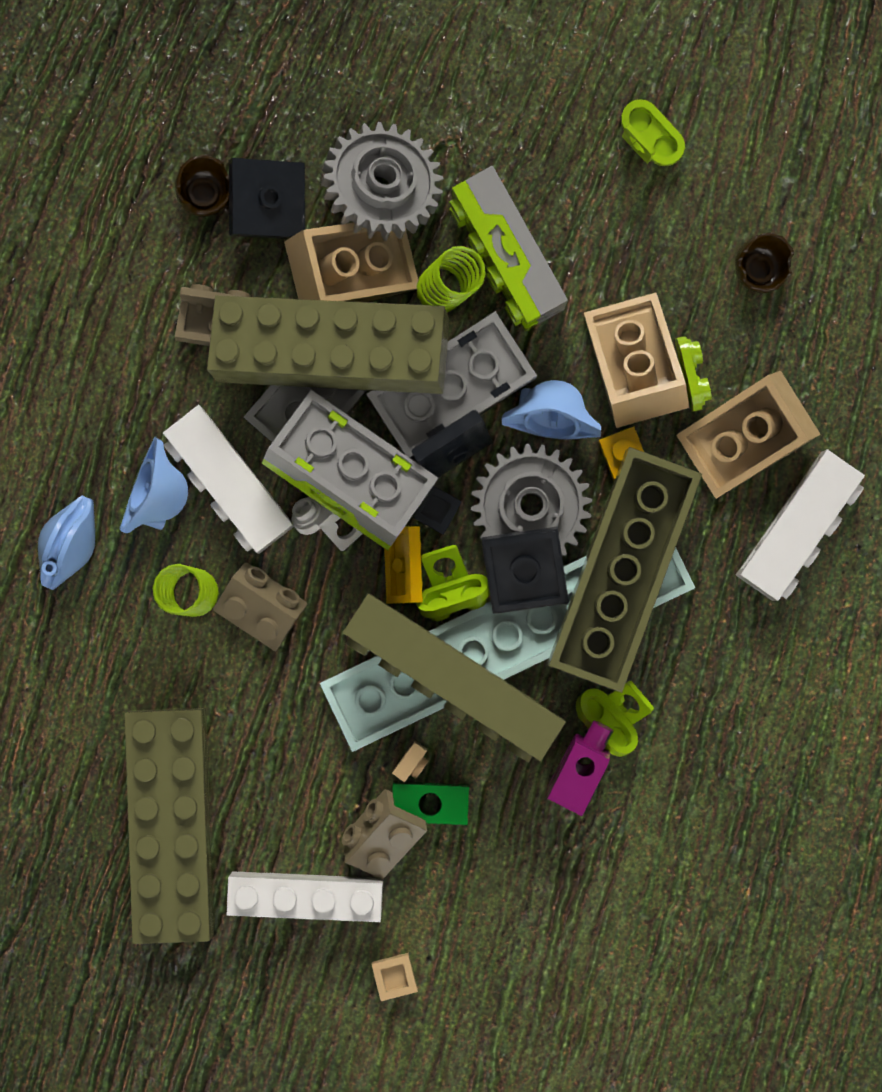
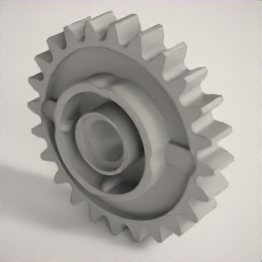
M378 122L375 131H371L367 124L364 123L362 124L360 134L350 128L346 139L339 136L335 148L330 147L326 157L328 160L324 162L322 172L325 175H323L321 186L328 188L326 189L324 200H334L331 213L342 212L344 214L341 220L342 225L349 221L355 223L354 233L359 232L362 228H366L368 238L371 239L375 232L379 231L383 240L387 241L392 231L399 239H402L405 228L414 234L418 229L419 223L426 225L430 214L435 213L439 205L436 201L440 200L443 193L439 189L443 176L436 174L440 167V162L429 161L434 151L432 149L421 150L422 138L411 141V130L408 129L402 135H399L396 124H393L389 131H385L381 122ZM375 178H384L389 184H381Z
M526 444L523 454H519L514 447H510L509 459L504 458L498 453L496 455L498 466L494 467L486 463L484 467L489 476L487 478L477 476L476 481L483 486V489L472 491L471 493L472 496L480 500V503L472 506L470 510L481 514V517L473 524L474 526H484L486 529L480 539L482 540V537L558 526L562 556H565L567 553L564 544L567 542L577 546L578 542L574 537V533H586L587 531L580 524V520L591 518V514L584 511L583 506L591 503L592 499L582 496V492L589 487V483L579 484L577 482L578 477L583 471L576 470L571 472L569 467L573 459L569 458L564 462H560L558 460L560 450L558 449L551 456H547L545 445H541L537 453H532L530 445ZM533 494L541 500L542 508L537 515L530 516L522 511L520 502L525 495Z

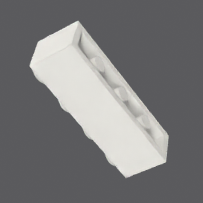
M197 405L163 432L169 440L164 444L166 450L177 463L183 459L192 471L187 474L188 478L200 492L207 489L215 501L210 504L223 522L230 518L238 529L233 535L247 552L253 548L256 553L260 554L294 527L285 512L200 405Z
M828 449L822 451L743 563L736 576L772 601H778L781 596L787 599L799 582L795 576L804 565L808 568L820 553L821 549L816 546L824 534L830 537L842 521V518L838 516L839 512L846 503L851 506L863 491L864 487L860 485V482L865 475Z
M232 871L228 877L227 916L381 922L383 879Z

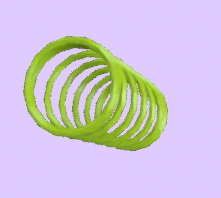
M464 246L452 247L444 251L418 279L416 286L417 296L422 305L445 306L447 313L457 308V306L467 300L468 297L482 286L486 275L485 264L482 258L473 249ZM467 253H470V254L476 259V261H477V263H478V265H479V268H478V266H477L475 260H474L472 257H470ZM464 257H466L470 262H472V264H473V266H474V268H475V272H474V270H473L471 264H470ZM459 260L463 261V262L468 266V268H469V270H470V272H471V275H470V273H469L467 267H466L463 263H461ZM456 264H458L460 267H462V268L464 269V271H465V273H466V275H467V278H466V276H465L463 270L460 269ZM439 269L448 270L457 277L460 283V293L452 291L444 285L440 278Z
M182 564L169 565L161 570L156 576L152 588L154 600L161 609L170 614L190 617L202 616L211 611L217 603L219 594L217 583L212 575L205 570ZM187 573H192L199 584V595L191 607L183 610L175 601L174 589L180 577Z

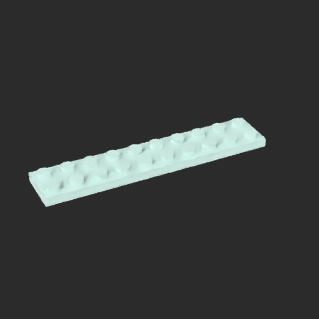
M676 547L653 608L695 588ZM586 556L564 566L569 603ZM490 601L483 607L469 611L429 632L504 680L550 657L569 603L493 614ZM375 656L320 683L352 752L443 709L446 700L436 693L433 694L431 699L411 687L414 679L403 672L398 677L389 673L378 665L382 659L379 656Z

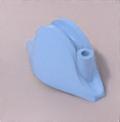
M550 380L542 382L532 389H522L518 406L505 412L502 416L503 426L545 438L580 439L601 437V425L585 409L582 395L573 385L564 381Z
M154 437L131 491L119 529L123 533H130L142 524L162 530L166 520L176 516L186 504L188 497L186 479L169 462L163 442Z
M81 495L50 518L43 526L38 538V559L42 586L54 590L89 561L95 548L94 502L92 499Z

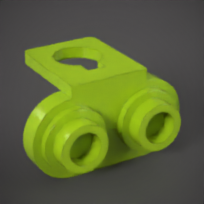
M639 99L627 104L621 115V125L624 130L622 138L647 164L650 161L659 166H671L677 163L685 150L684 139L678 130L651 102Z
M686 336L675 338L677 357L685 379L690 409L692 412L702 410L705 401L712 400L708 379H700L695 371L697 364L703 363L699 341L691 342Z
M450 545L421 556L423 566L432 587L422 592L423 602L416 603L423 617L431 618L433 621H442L453 612L466 608L476 610L487 603V598L490 595L487 577L482 574H468L457 545ZM441 558H450L455 562L451 570L452 575L445 577L442 572H438L433 568L434 563Z
M632 681L625 683L622 693L615 690L607 695L603 691L593 688L583 692L576 701L578 718L588 729L593 721H598L614 731L605 749L618 757L626 756L636 748L638 735L633 724L654 710L653 705ZM625 694L632 696L637 701L639 710L632 708L627 710L623 706Z

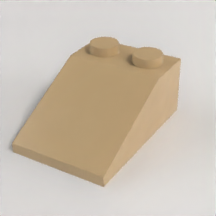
M354 222L306 229L292 236L284 243L298 299L368 302L417 290L418 277L406 228L402 239H399L391 231L387 241L383 240L379 231H376L371 239L368 238L366 228H362L359 232L354 233Z
M656 292L584 312L616 428L690 408L685 379Z
M778 371L767 375L676 436L699 473H702V478L717 499L821 434L783 373Z

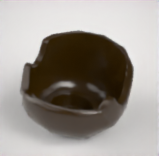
M204 154L191 157L180 167L175 179V192L182 207L188 213H192L194 216L207 217L218 214L229 203V175L221 160Z
M771 232L753 236L741 246L735 259L737 278L746 289L763 294L778 290L787 281V278L792 275L791 259L794 255L793 248L783 236Z

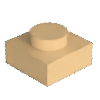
M415 740L394 768L392 774L403 782L407 780L409 775L416 779L428 763V760L423 757L427 752V748Z
M409 952L371 963L381 1001L418 992Z

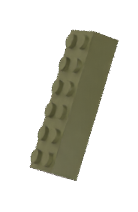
M215 295L207 370L215 381L219 383L443 394L450 320L445 306Z
M631 447L626 449L547 662L548 666L622 693L702 473Z
M370 593L367 594L343 631V634L349 637L345 643L364 656L369 651L382 658L378 664L380 667L396 677L401 672L414 679L411 687L430 699L436 693L446 700L444 704L445 709L464 720L467 714L479 721L476 729L494 741H497L499 736H502L511 742L508 747L509 750L528 763L532 757L541 762L566 723L563 718Z
M206 708L134 710L125 712L132 944L210 941L214 936Z

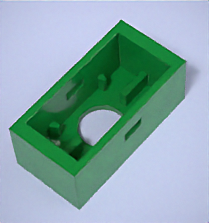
M393 781L392 793L396 807L426 820L428 824L468 825L469 784ZM434 793L440 798L442 805L437 814L429 816L421 812L419 800L424 794Z

